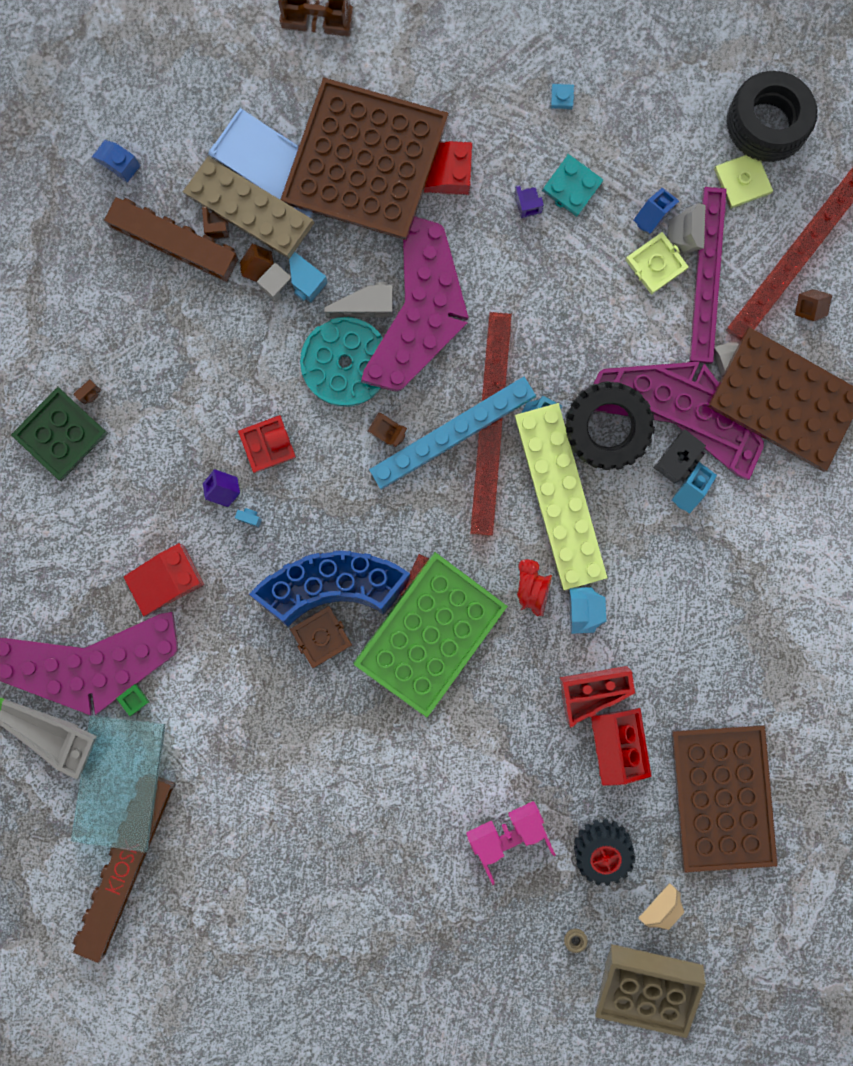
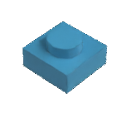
M552 84L551 108L573 109L574 85Z
M245 508L244 512L237 510L235 515L236 520L258 528L262 521L257 516L258 512Z

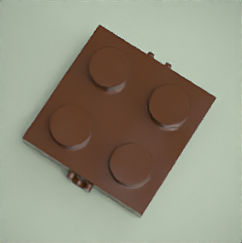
M330 606L290 628L299 644L297 647L300 653H304L312 669L352 646L343 630L345 627L341 620L338 621Z

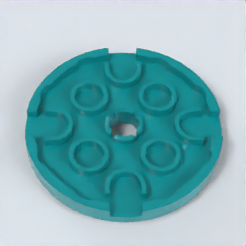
M351 317L334 318L316 327L304 342L300 356L302 376L311 392L322 401L339 407L356 406L372 399L382 388L362 383L361 379L365 367L383 339L381 334L369 323ZM342 357H349L352 360V364L349 367L342 368L339 365V360Z

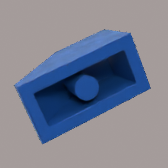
M104 140L92 156L95 161L127 183L140 167L133 154L119 144Z
M662 187L647 200L633 221L637 223V226L642 231L651 234L674 209L679 200Z

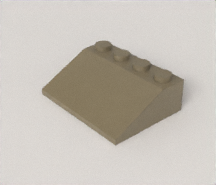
M611 944L605 963L595 1017L687 1038L706 985L704 966Z

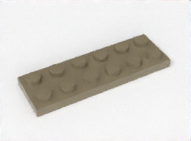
M210 157L205 159L183 190L185 196L203 207H207L208 210L288 259L291 258L314 225V221L310 217Z

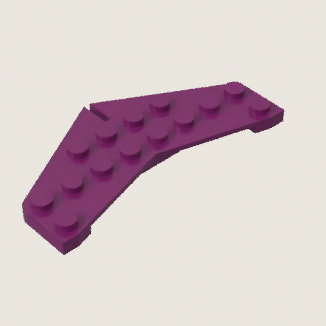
M416 216L407 241L403 240L405 303L365 367L361 379L362 383L394 392L403 390L468 323L448 317V315L463 320L469 319L444 227L439 223Z
M700 362L606 368L598 373L593 384L609 381L619 382L632 387L648 401L651 406L650 410L654 415V421L674 423L682 431L684 429L706 445L704 448L736 476L747 481L750 480L764 448V441L757 434L707 407L719 382L705 364L702 365L695 382L692 381V378ZM606 404L595 410V412L629 417L622 407L614 404Z
M174 612L156 615L86 648L0 638V681L88 715H93L90 695L93 694L95 715H97L116 701V698L134 684L141 682L176 655L178 642Z

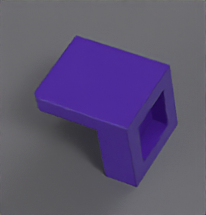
M520 185L515 186L514 195L520 217L524 218L542 213L544 204L542 197H538L536 188L521 190Z
M216 469L203 482L205 500L229 507L240 494L238 478Z

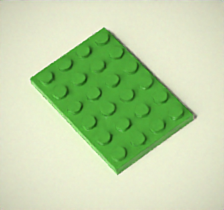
M434 552L358 655L353 665L428 718L508 606Z

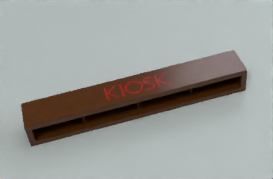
M151 773L141 777L136 786L138 794L136 799H132L127 808L129 816L127 821L121 823L118 834H121L117 843L114 842L110 849L109 856H112L108 865L105 864L101 871L100 878H102V882L99 887L96 886L92 893L91 900H93L91 908H87L83 915L82 922H84L82 930L78 931L74 937L72 944L75 947L72 953L96 963L104 959L175 783Z

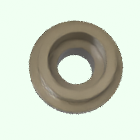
M574 928L565 934L564 944L570 952L580 953L586 948L588 939L582 930ZM575 936L580 938V941L577 944H573L571 942L572 938Z

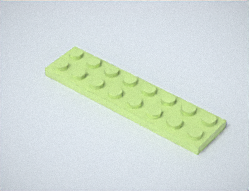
M559 403L514 415L562 589L567 590L606 579L605 567L573 452L567 438Z

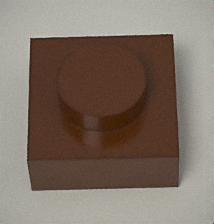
M89 379L73 395L86 405L97 399L101 389Z

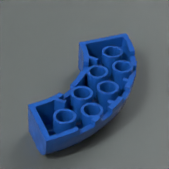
M351 551L316 553L302 557V559L291 564L284 565L282 569L261 581L249 595L287 627L307 611L332 602L359 603L385 615L408 584L410 573L386 559L383 560L367 553L361 554Z

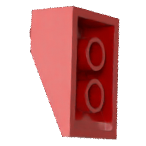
M448 141L440 143L423 193L470 194L472 142Z
M180 543L157 554L123 576L143 617L205 585L186 547Z

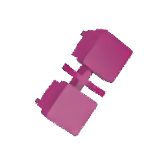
M534 801L508 813L515 828L510 832L506 824H503L501 826L505 834L499 836L492 821L466 832L475 855L478 854L492 885H494V879L488 864L499 861L504 857L503 851L522 842L528 846L538 843L544 838L551 854L554 857L556 856L543 828V818Z

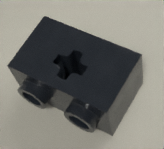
M684 429L653 468L674 484L679 480L683 482L691 473L688 468L692 463L697 464L705 455L702 450L706 445ZM683 454L685 456L683 458L684 461L680 463L678 461L679 455Z

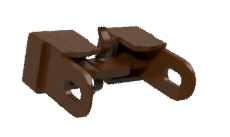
M278 0L280 9L279 21L282 29L306 32L308 30L309 17L313 16L311 32L316 33L318 17H324V34L350 37L354 12L353 6L350 5V0H328L326 6L319 5L320 0H315V4H310L309 0Z

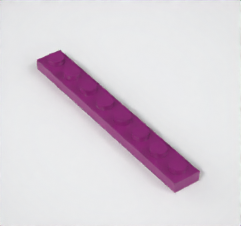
M703 188L702 204L706 205L704 249L698 250L689 362L712 364L714 360L727 191L725 188Z

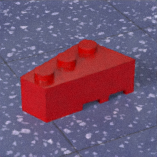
M628 666L559 677L566 722L570 728L577 725L576 723L583 719L594 716L600 710L608 706L611 707L635 694L632 670Z

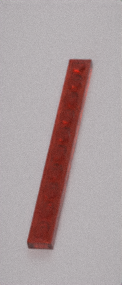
M853 167L726 328V331L741 341L747 328L755 329L852 205Z
M489 312L482 401L506 387L512 317L510 313ZM503 417L479 431L471 535L493 536Z

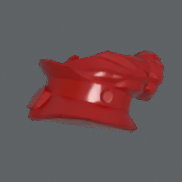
M524 559L518 564L520 581L517 596L522 606L521 611L530 608L536 616H543L552 575H538L539 563L530 559Z

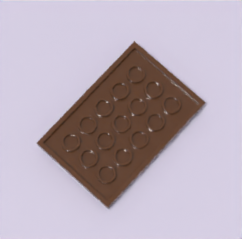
M749 327L746 329L707 407L825 472L828 470L853 419V385Z
M765 725L671 731L683 872L777 867Z

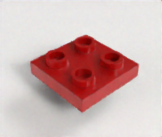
M280 415L238 430L254 474L296 458Z

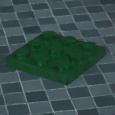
M57 386L11 436L55 478L62 482L108 432Z

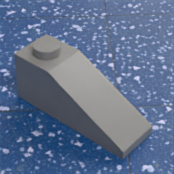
M385 282L369 285L326 306V317H393V287Z

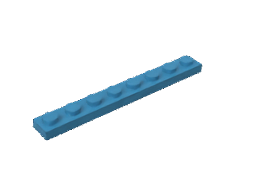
M524 376L372 467L369 471L382 490L536 398V394Z

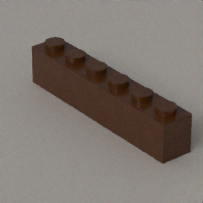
M115 197L104 218L109 228L225 282H228L239 260L235 249L229 245L223 244V246L215 243L213 238L207 235L201 237L195 234V231L184 225L182 228L175 225L176 222L166 216L160 218L156 216L153 210L147 207L141 209L128 198L122 200Z

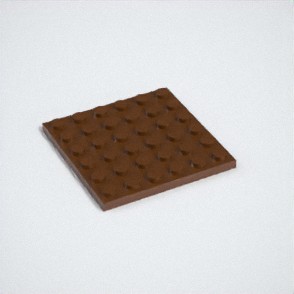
M323 77L280 200L295 208L407 241L449 119V113Z

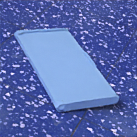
M240 108L219 139L209 150L208 155L243 178L281 199L299 146ZM295 208L308 217L312 215V212Z

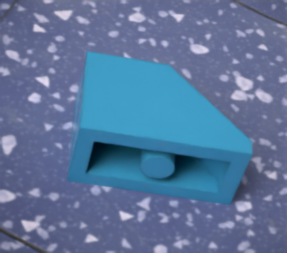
M294 252L289 259L291 281L295 290L294 294L302 301L307 299L312 303L328 283L327 278Z
M698 462L671 501L676 503L680 509L690 514L705 497L717 475Z

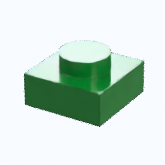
M134 684L116 698L130 717L150 703L137 684Z

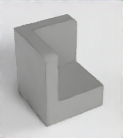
M274 263L257 283L261 290L273 301L277 302L282 297L281 289L291 280V277L277 263Z

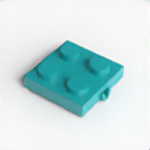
M567 154L542 189V192L552 198L556 206L559 208L564 207L577 217L604 179L591 171L589 167L587 168L585 164Z

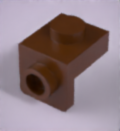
M378 413L367 432L386 445L397 447L405 439L407 428L397 424L384 414Z

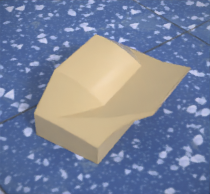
M669 883L642 913L639 919L649 928L657 927L669 930L684 914L681 893Z

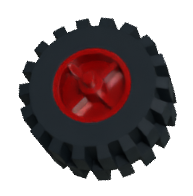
M603 819L601 823L598 820H594L593 825L587 823L584 825L585 830L580 829L578 837H575L574 840L576 864L581 875H586V880L589 882L594 880L596 885L605 883V886H610V882L617 884L620 883V878L625 880L628 877L627 872H632L633 864H635V852L629 833H626V829L622 825L619 827L618 822L613 821L609 823L608 819Z

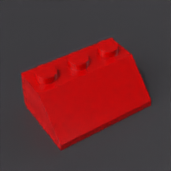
M641 708L592 716V729L602 786L625 785L652 777Z

